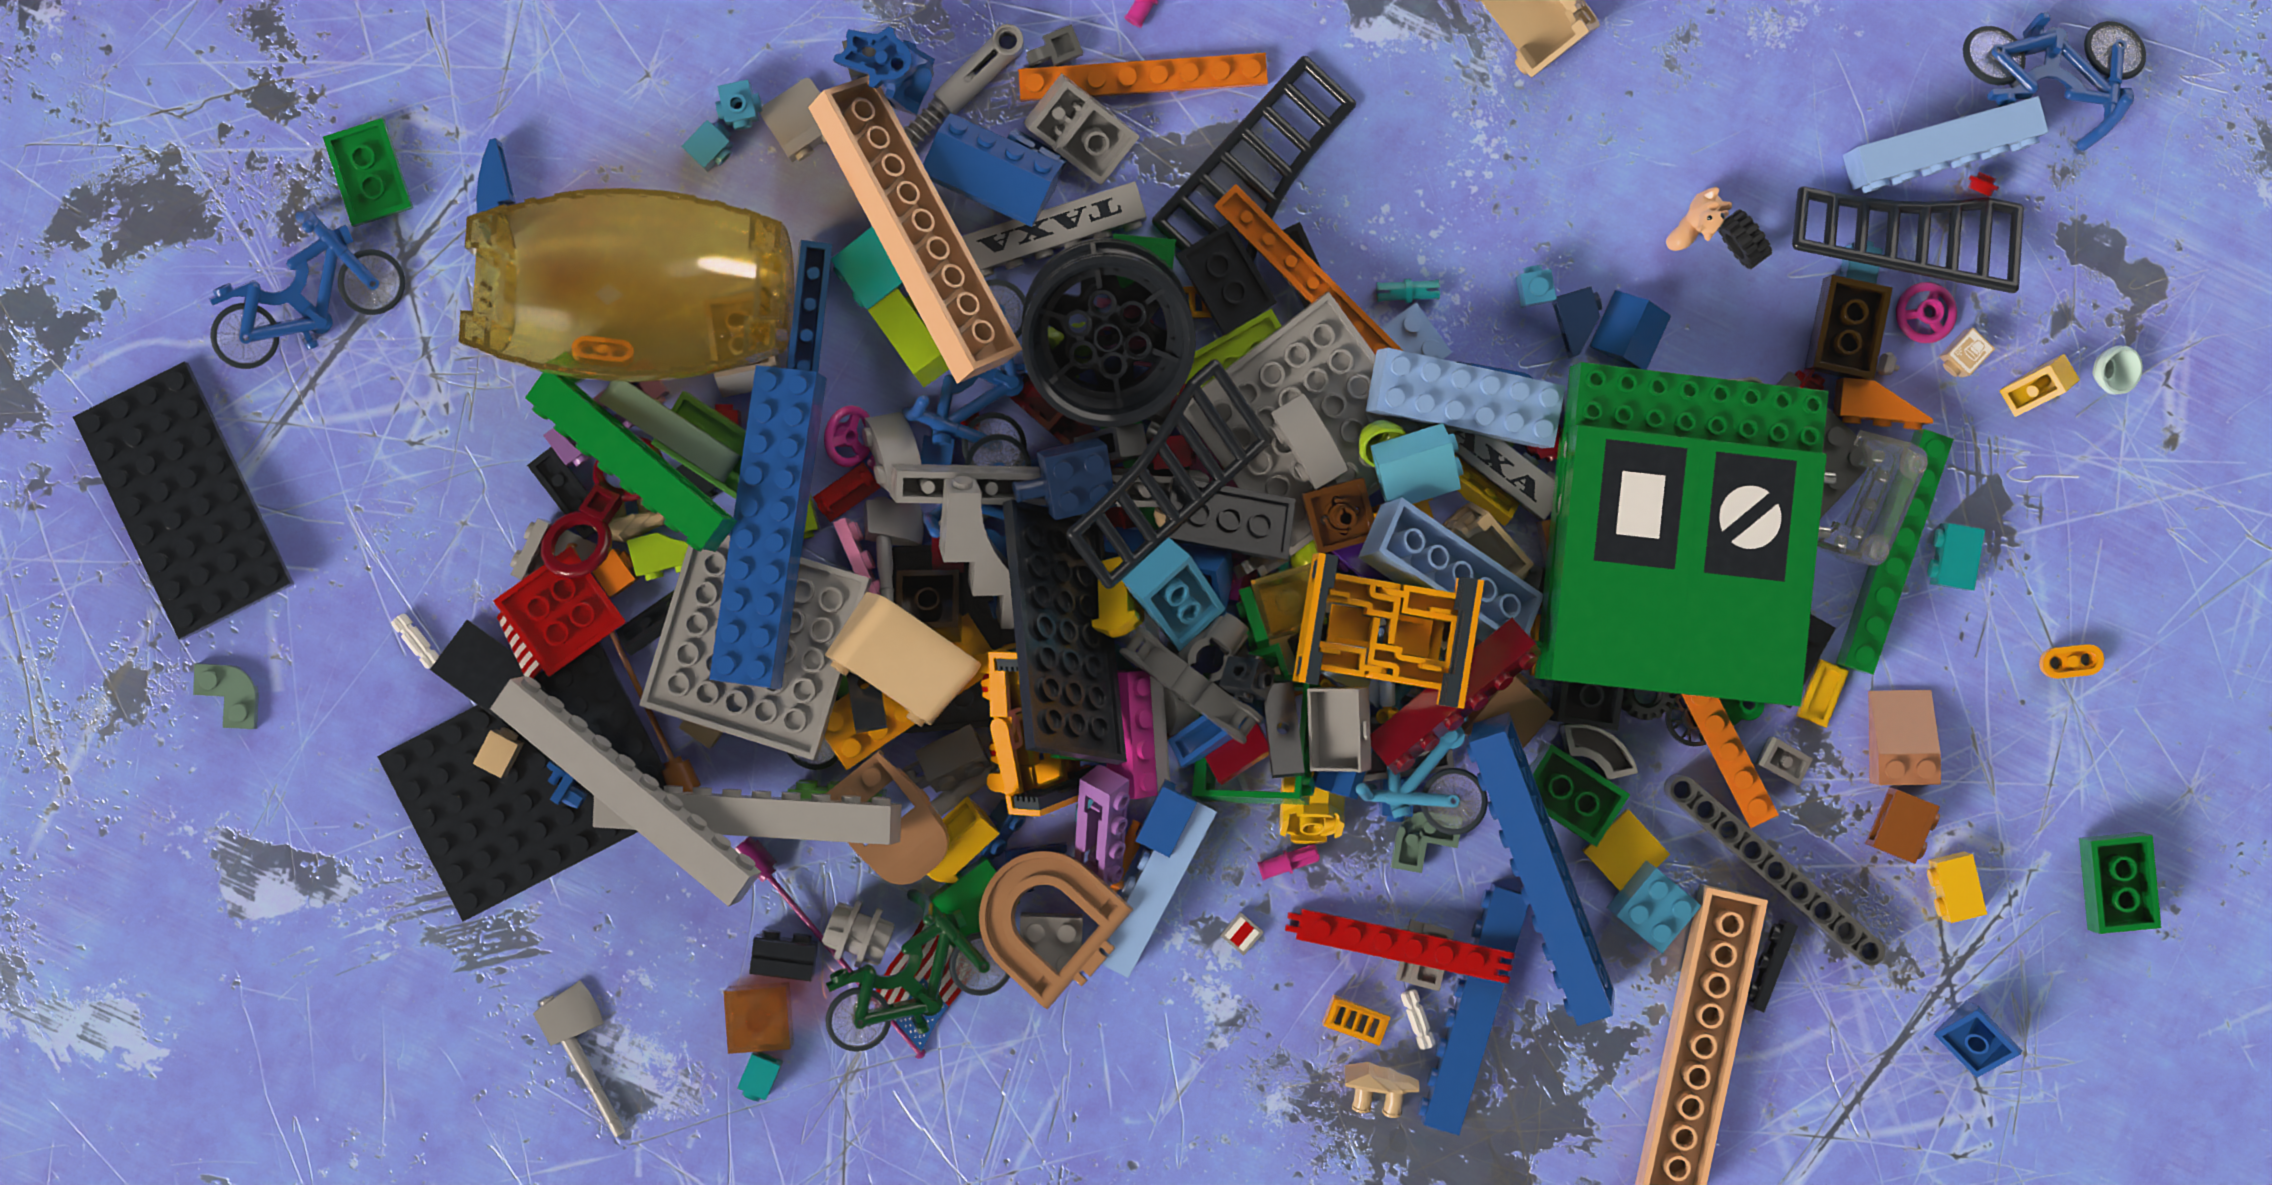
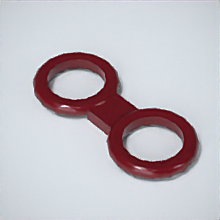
M638 436L664 459L661 450L652 445V441L649 438ZM596 460L593 466L595 485L579 507L580 511L569 512L556 519L547 529L541 541V557L546 568L556 576L571 579L583 577L595 571L607 559L612 547V532L608 524L623 502L641 498L636 493L633 495L623 488L614 487L609 484L607 473L597 466L598 460ZM585 524L593 526L597 530L598 544L595 551L587 559L576 564H565L557 560L555 545L558 538L567 529L575 525Z

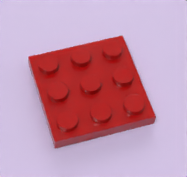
M571 546L556 556L559 562L565 564L582 562ZM545 564L493 600L548 677L555 674L626 623L591 573L583 577L568 579L556 576L546 568Z

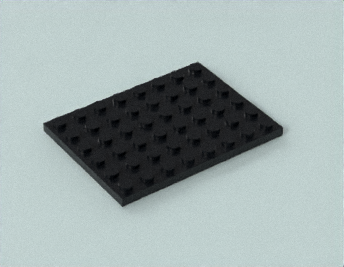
M601 643L595 644L550 677L547 676L545 671L541 672L542 674L537 682L544 693L559 699L564 704V709L567 712L583 719L590 731L595 735L606 738L611 743L613 750L618 754L629 757L635 763L636 769L656 779L659 783L658 787L664 791V786L667 785L661 771L666 768ZM479 705L377 756L462 922L638 832L632 829L593 827L594 795L578 781L575 786L588 794L580 808H574L565 803L557 805L551 801L550 798L563 779L561 777L556 786L548 782L553 773L547 767L551 759L507 722L505 724ZM501 727L508 728L519 735L517 740L524 743L508 775L503 778H499L473 764L490 730H500Z

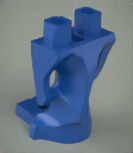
M888 26L878 34L848 29L846 34L847 47L841 54H836L833 61L838 65L869 75V87L879 88L884 84L887 88L885 97H887L892 108L917 116L921 102L929 89L934 75L933 64L935 59L917 49L916 44L906 40L902 42L897 38L895 29ZM865 47H871L876 50V54L873 57H867L863 55L862 50Z

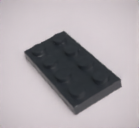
M1173 476L1170 482L1168 498L1179 511L1191 499L1175 476ZM1193 480L1200 491L1208 484V482ZM1224 486L1173 532L1169 538L1177 543L1286 562L1289 557L1296 499Z

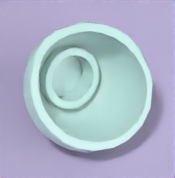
M2115 346L2105 350L2096 358L2092 374L2096 383L2107 393L2112 395L2125 394L2134 389L2140 381L2143 369L2142 359L2131 347Z

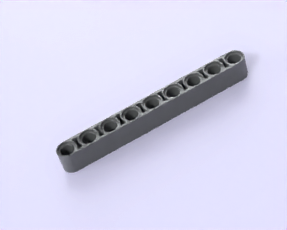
M1675 774L1666 780L1664 792L1674 804L1852 957L1871 966L1877 965L1885 957V947L1878 938L1693 779ZM1679 781H1684L1687 785V792L1682 797H1676L1674 794V786ZM1708 801L1711 807L1710 812L1707 816L1700 817L1697 808L1701 802ZM1731 821L1734 831L1729 837H1723L1721 827L1725 822ZM1754 841L1757 845V852L1752 857H1746L1744 848L1746 844ZM1777 861L1780 864V872L1776 877H1770L1768 875V867L1771 863ZM1796 882H1802L1804 887L1803 893L1799 897H1793L1791 893V888ZM1825 902L1827 906L1825 915L1819 918L1816 917V905ZM1848 922L1850 932L1847 936L1841 938L1838 934V928L1842 923ZM1871 942L1874 947L1872 954L1869 957H1863L1862 947L1866 943Z

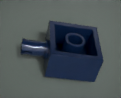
M1099 438L1038 450L1040 478L1013 482V491L1017 503L1044 496L1047 513L1055 520L1085 514L1114 486L1107 444ZM1117 503L1113 504L1110 508L1117 507Z

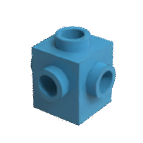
M748 79L717 86L720 101L715 102L719 120L724 119L728 127L734 126V130L753 127L752 122L759 121L757 112L763 111L759 93L753 94L752 84ZM742 104L740 109H736L737 105Z

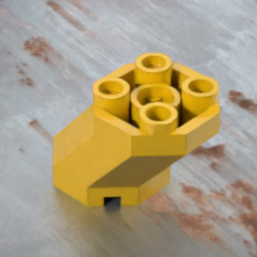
M1296 777L1281 778V792H1294ZM1315 787L1313 796H1310L1309 805L1280 804V835L1286 837V833H1288L1291 841L1296 844H1323L1328 842L1327 836L1334 834V839L1342 836L1345 825V797Z

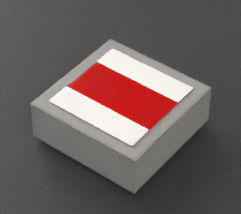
M1239 911L1221 932L1220 936L1244 956L1264 932Z

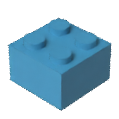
M1645 861L1606 908L1659 952L1663 953L1702 905L1655 866Z

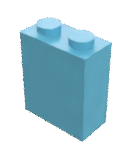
M1443 423L1371 445L1380 491L1385 503L1403 498L1409 503L1414 504L1461 489L1459 476L1463 475V469L1459 458L1454 455L1455 452H1459L1458 444L1453 433L1448 435Z

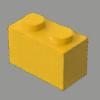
M1963 851L1928 860L1930 868L1927 869V877L1930 885L1935 887L1937 898L1934 899V906L1939 917H1942L1943 920L1949 923L1987 915L1973 854Z

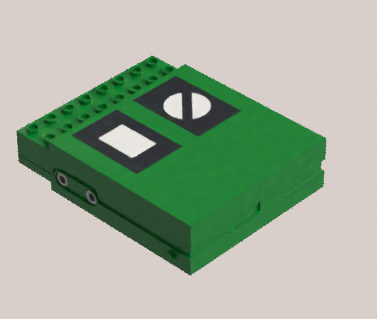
M1584 362L1570 366L1564 424L1559 436L1539 638L1534 641L1542 654L1536 662L1534 678L1801 707L1818 537L1829 538L1831 535L1829 527L1819 526L1824 483L1834 484L1837 477L1836 473L1825 472L1827 453H1822L1829 391Z

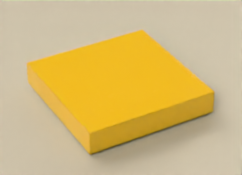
M1626 809L1613 821L1597 847L1589 843L1582 850L1619 891L1624 888L1645 861H1648L1657 868L1670 856L1669 852L1629 809Z

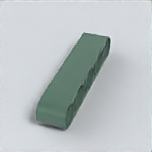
M617 374L614 375L598 400L723 483H725L741 458L739 454Z

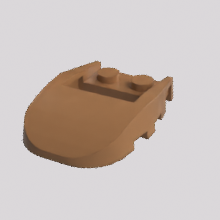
M879 750L825 794H831V800H841L843 795L861 796V802H866L891 781H895L915 806L901 817L900 842L891 845L868 844L866 846L864 843H847L857 856L884 880L898 885L911 884L923 878L944 859L949 848V834L946 825L940 815L936 813L929 801L930 798L924 790L920 789L899 767L893 766L883 757L884 753Z

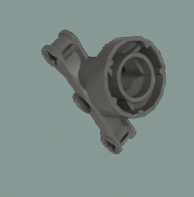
M1226 613L1224 617L1219 616L1215 618L1181 651H1178L1170 641H1168L1165 647L1154 635L1146 629L1137 626L1135 636L1126 648L1119 650V653L1169 689L1179 700L1192 706L1232 738L1245 744L1247 742L1246 736L1257 722L1261 723L1263 717L1247 704L1235 699L1232 694L1219 684L1228 656L1246 658L1249 654L1246 646L1249 628L1236 617ZM1141 642H1144V645L1141 647V649L1138 652H1135V650L1138 648ZM1212 644L1224 653V657L1222 658V668L1218 672L1212 673L1208 677V681L1190 666L1196 663L1198 651ZM1244 718H1246V721L1244 722V724H1243V725L1241 726V728L1239 729V728H1238L1239 725H1240L1241 722L1244 720Z

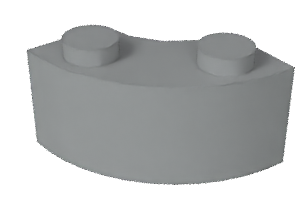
M1304 393L1271 413L1276 423L1272 429L1281 443L1286 441L1298 461L1295 469L1304 482L1309 479L1314 488L1318 489L1348 470L1335 442Z
M901 412L865 418L866 428L862 429L864 445L869 448L876 462V466H874L875 479L888 492H890L891 464H921L913 432Z
M1559 724L1564 752L1570 756L1589 758L1597 766L1600 775L1605 779L1610 780L1638 773L1630 752L1612 734L1590 725Z

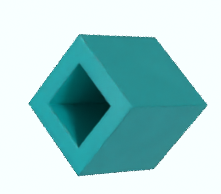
M755 1049L750 1056L737 1089L742 1090V1095L750 1100L759 1102L760 1099L766 1101L783 1061Z

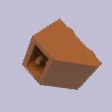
M1889 787L1865 844L1899 859L1916 864L1917 859H1921L1926 852L1927 842L1925 840L1929 831H1933L1938 824L1940 818L1938 810L1940 806Z

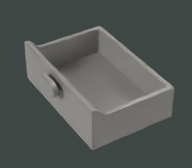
M1369 687L1308 688L1310 771L1364 772L1371 770Z

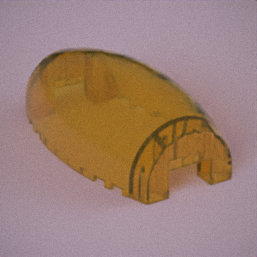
M633 188L584 189L554 193L555 196L540 199L532 197L524 199L525 202L509 206L503 204L487 211L467 216L465 249L476 257L472 311L460 310L458 342L465 347L503 362L543 373L585 380L613 382L669 381L706 376L759 362L782 354L787 348L794 312V263L790 237L781 221L763 216L746 208L741 209L730 206L718 200L711 201L697 198L695 195L671 191Z

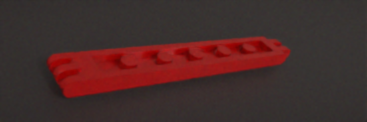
M1301 908L1300 914L1288 912L1287 915L1288 919L1299 921L1298 926L1290 924L1285 926V931L1297 933V940L1510 984L1511 977L1499 975V969L1512 971L1513 965L1501 962V958L1514 959L1515 952Z

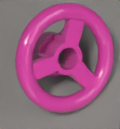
M1920 282L1910 286L1900 296L1896 306V320L1901 331L1911 340L1919 343H1934L1942 340L1952 331L1957 320V305L1952 294L1943 286L1933 282ZM1930 291L1927 300L1921 302L1917 309L1905 310L1912 296L1919 292ZM1939 296L1943 298L1948 309V317L1944 326L1940 323L1944 316V306L1938 300ZM1926 307L1932 310L1930 318L1924 313ZM1919 318L1923 323L1929 324L1935 333H1918L1909 326L1907 320Z
M850 405L838 409L830 417L825 428L824 445L826 452L834 463L842 467L858 465L870 452L864 443L862 446L859 442L857 432L859 420H862L866 428L865 418L870 416L864 409L858 406ZM850 415L845 423L840 422L843 417ZM835 447H851L856 455L850 458L842 457L837 453Z

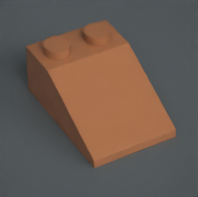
M1868 691L1869 783L1876 785H1941V752L1932 691Z

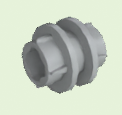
M857 900L854 907L839 902L836 904L822 939L823 945L836 950L834 958L837 960L841 959L844 950L857 955L855 967L860 968L863 961L878 966L883 959L893 934L894 923L881 918L883 910L879 908L876 909L873 918L860 913L862 901Z

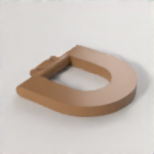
M1039 851L1016 857L995 873L982 896L979 924L985 947L993 960L1040 1005L1049 1009L1073 980L1080 986H1083L1088 981L1081 974L1082 970L1091 977L1107 959L1100 951L1101 948L1108 954L1113 952L1115 947L1108 939L1129 916L1133 908L1081 861L1059 852ZM1038 885H1050L1060 889L1099 925L1060 972H1057L1022 939L1016 927L1015 912L1019 900L1028 890Z

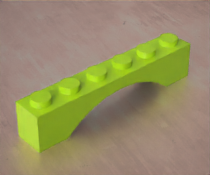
M811 493L803 540L814 537L813 531L820 529ZM657 532L626 540L636 577L645 576L646 581L664 577L663 571L675 568L676 573H680L688 548V544L685 541Z

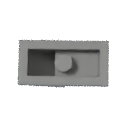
M1768 737L1755 765L1773 772L1790 783L1800 786L1813 759L1778 738Z

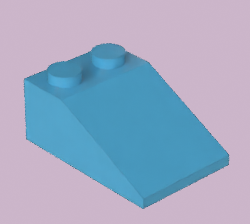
M1169 537L1122 579L1135 600L1178 651H1181L1225 610V607L1192 557Z

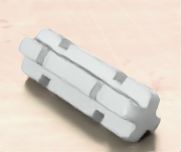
M400 614L391 622L392 626L398 633L401 632L403 634L401 636L416 656L421 657L419 660L425 668H431L439 655L435 650L429 648L431 646L418 628L411 625L413 623L406 614Z
M1410 989L1401 993L1403 1004L1408 1008L1406 1012L1413 1032L1417 1034L1418 1046L1421 1050L1433 1047L1435 1040L1433 1034L1429 1032L1430 1026L1423 1006L1419 1005L1420 998L1417 991Z

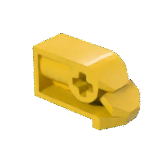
M1119 556L1101 562L1111 573L1123 560ZM1098 579L1099 619L1092 620V627L1111 638H1116L1128 634L1141 625L1145 619L1144 609L1135 600L1123 581L1121 580L1112 589H1106Z
M968 796L942 819L949 834V848L944 859L927 874L937 882L954 884L959 879L956 874L1000 834L987 813Z

